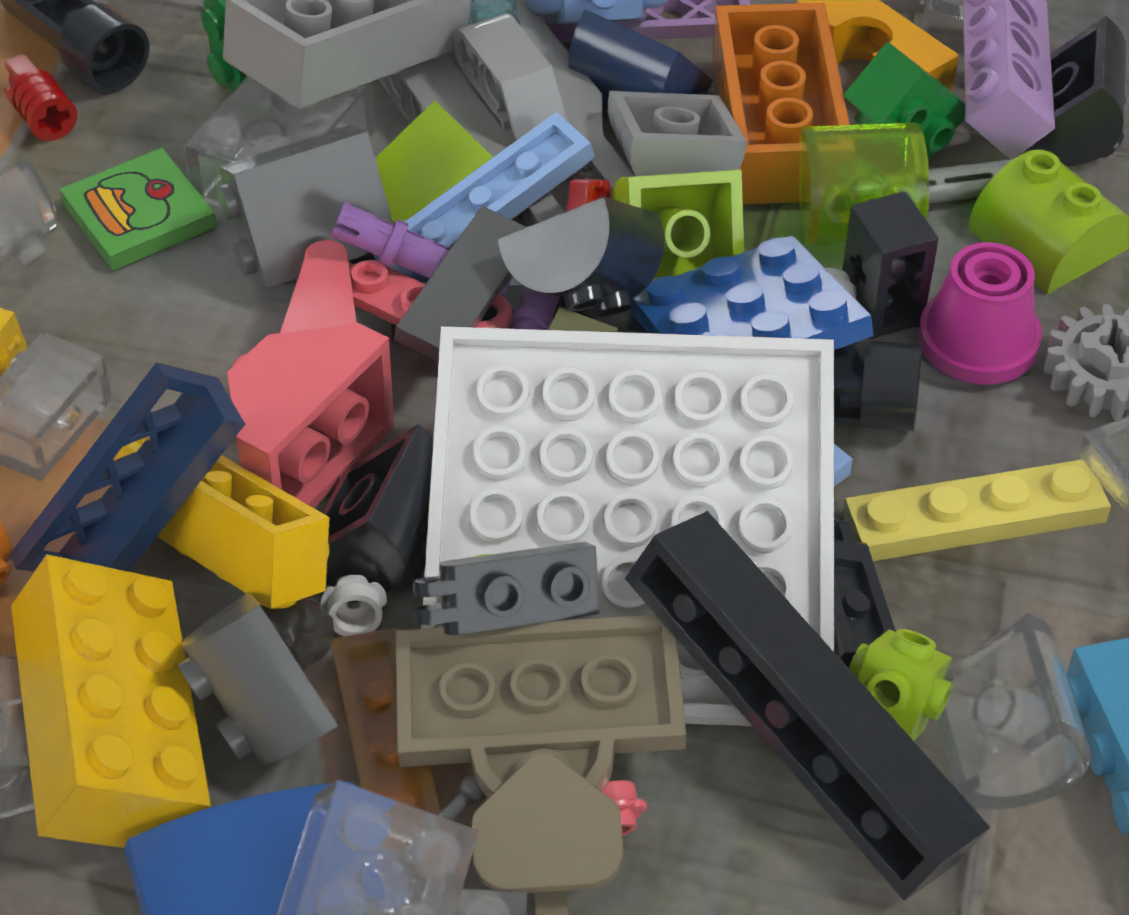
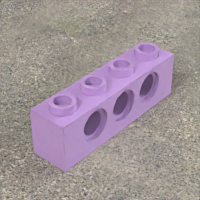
M963 0L965 121L1006 157L1016 158L1055 129L1047 1Z

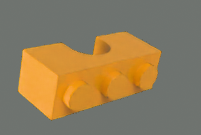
M797 0V3L825 2L837 65L852 59L871 61L888 41L953 92L959 54L882 1Z

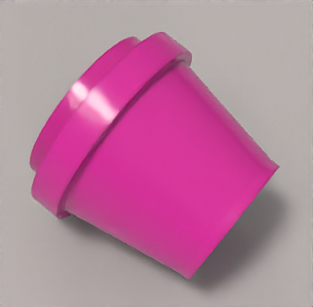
M993 242L972 244L956 253L938 294L925 306L919 325V344H922L923 354L934 367L957 380L985 385L1013 380L1023 375L1032 367L1038 356L1042 340V328L1035 314V272L1027 257L1010 246Z

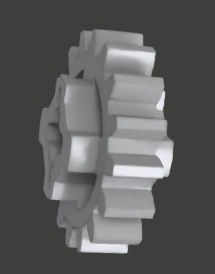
M1104 304L1101 315H1094L1088 308L1081 307L1079 308L1077 320L1064 315L1060 319L1058 330H1051L1045 352L1044 373L1053 375L1050 384L1052 391H1069L1066 404L1070 407L1083 401L1089 404V416L1096 417L1101 409L1110 410L1115 421H1121L1124 410H1129V309L1125 311L1123 316L1116 315L1110 304Z

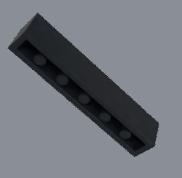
M705 511L653 536L624 579L904 901L952 868L991 827L708 511Z

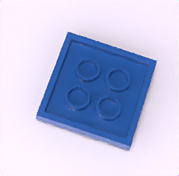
M793 235L787 238L766 240L758 248L732 257L714 258L706 262L703 267L677 276L659 277L651 281L643 292L630 300L632 314L647 333L828 339L834 340V350L873 336L871 314Z

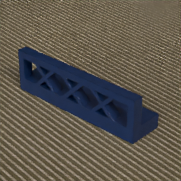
M156 362L9 554L17 570L35 572L47 554L129 572L246 425L219 378ZM167 389L182 392L175 403L151 412L153 406ZM146 437L145 442L138 451L115 461L113 460L123 446ZM108 485L110 486L100 499L77 508V505L86 494ZM74 532L60 552L43 550L50 541Z

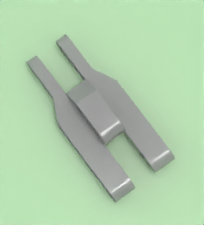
M471 0L468 25L455 29L452 36L453 48L460 68L499 119L501 126L446 53L442 54L439 58L424 61L403 69L397 74L378 79L409 124L435 100L493 157L557 111L591 143L596 157L572 174L575 180H608L610 182L611 195L612 189L619 178L635 176L603 136L601 92L588 76L568 68L569 52L541 17L529 9L525 0ZM549 191L511 220L529 227L562 214L565 211Z

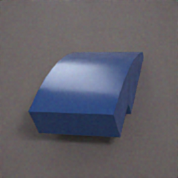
M353 782L312 785L235 800L161 824L127 839L124 846L142 915H387L395 901L387 877L381 871L383 866Z

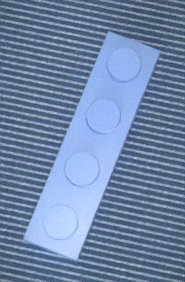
M556 111L405 221L409 223L407 229L452 248L482 205L509 219H513L596 158L591 143ZM374 255L376 261L380 262L381 257ZM392 263L390 267L419 282L426 283L429 278L395 263Z

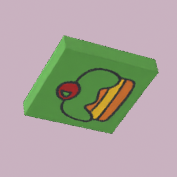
M163 148L59 189L62 204L112 271L217 228L213 209Z

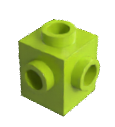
M889 629L872 642L870 646L862 643L856 651L849 669L914 741L924 731L928 719L938 721L948 703L953 683L944 678L952 657L935 650L936 643L921 633L908 629H898L896 632Z

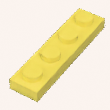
M1081 459L848 497L844 501L843 517L845 521L850 523L856 542L866 543L873 561L1106 523L1111 505L1089 459Z

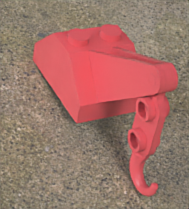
M322 240L311 244L305 251L301 271L280 333L267 335L247 354L238 357L231 369L227 371L230 398L246 424L235 437L239 465L315 508L338 485L346 468L366 457L394 428L389 337L356 323L354 306L397 326L426 284L380 264L379 261L365 260L356 265L348 261L346 248L339 242ZM499 294L493 302L497 309L496 316L490 320L480 321L476 328L508 329L513 320V308L509 301Z

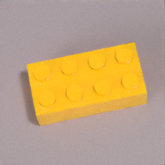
M46 554L11 605L37 833L41 837L124 848L127 839L161 824L211 807L191 687L177 666L186 658L184 648L182 647L183 641L173 583L170 580Z

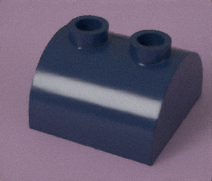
M584 10L572 38L568 68L590 78L601 92L603 111L608 112L610 91L706 95L713 80L679 51L591 11Z

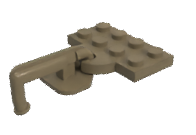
M656 615L557 620L462 635L444 634L443 627L396 630L397 747L400 767L472 763L477 784L488 798L476 810L472 818L473 859L475 871L479 879L487 887L499 893H534L535 915H569L568 890L594 889L603 886L617 875L622 866L623 838L620 809L612 799L602 792L611 779L614 754L686 749V727L677 639Z

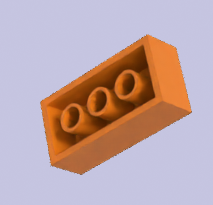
M825 2L716 6L712 61L717 94L720 95L747 140L744 159L740 170H742L743 204L848 201L855 148Z

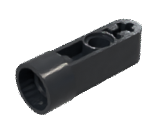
M0 0L7 12L59 51L60 58L68 69L101 93H115L131 85L139 77L147 63L150 43L146 32L109 4L95 3L93 0Z
M868 341L856 342L834 350V424L914 432L918 406L922 344Z

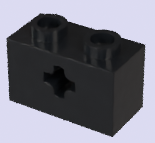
M906 191L851 205L842 271L849 275L850 282L857 289L856 300L871 314L873 336L869 339L919 326L922 312L928 303L939 237Z

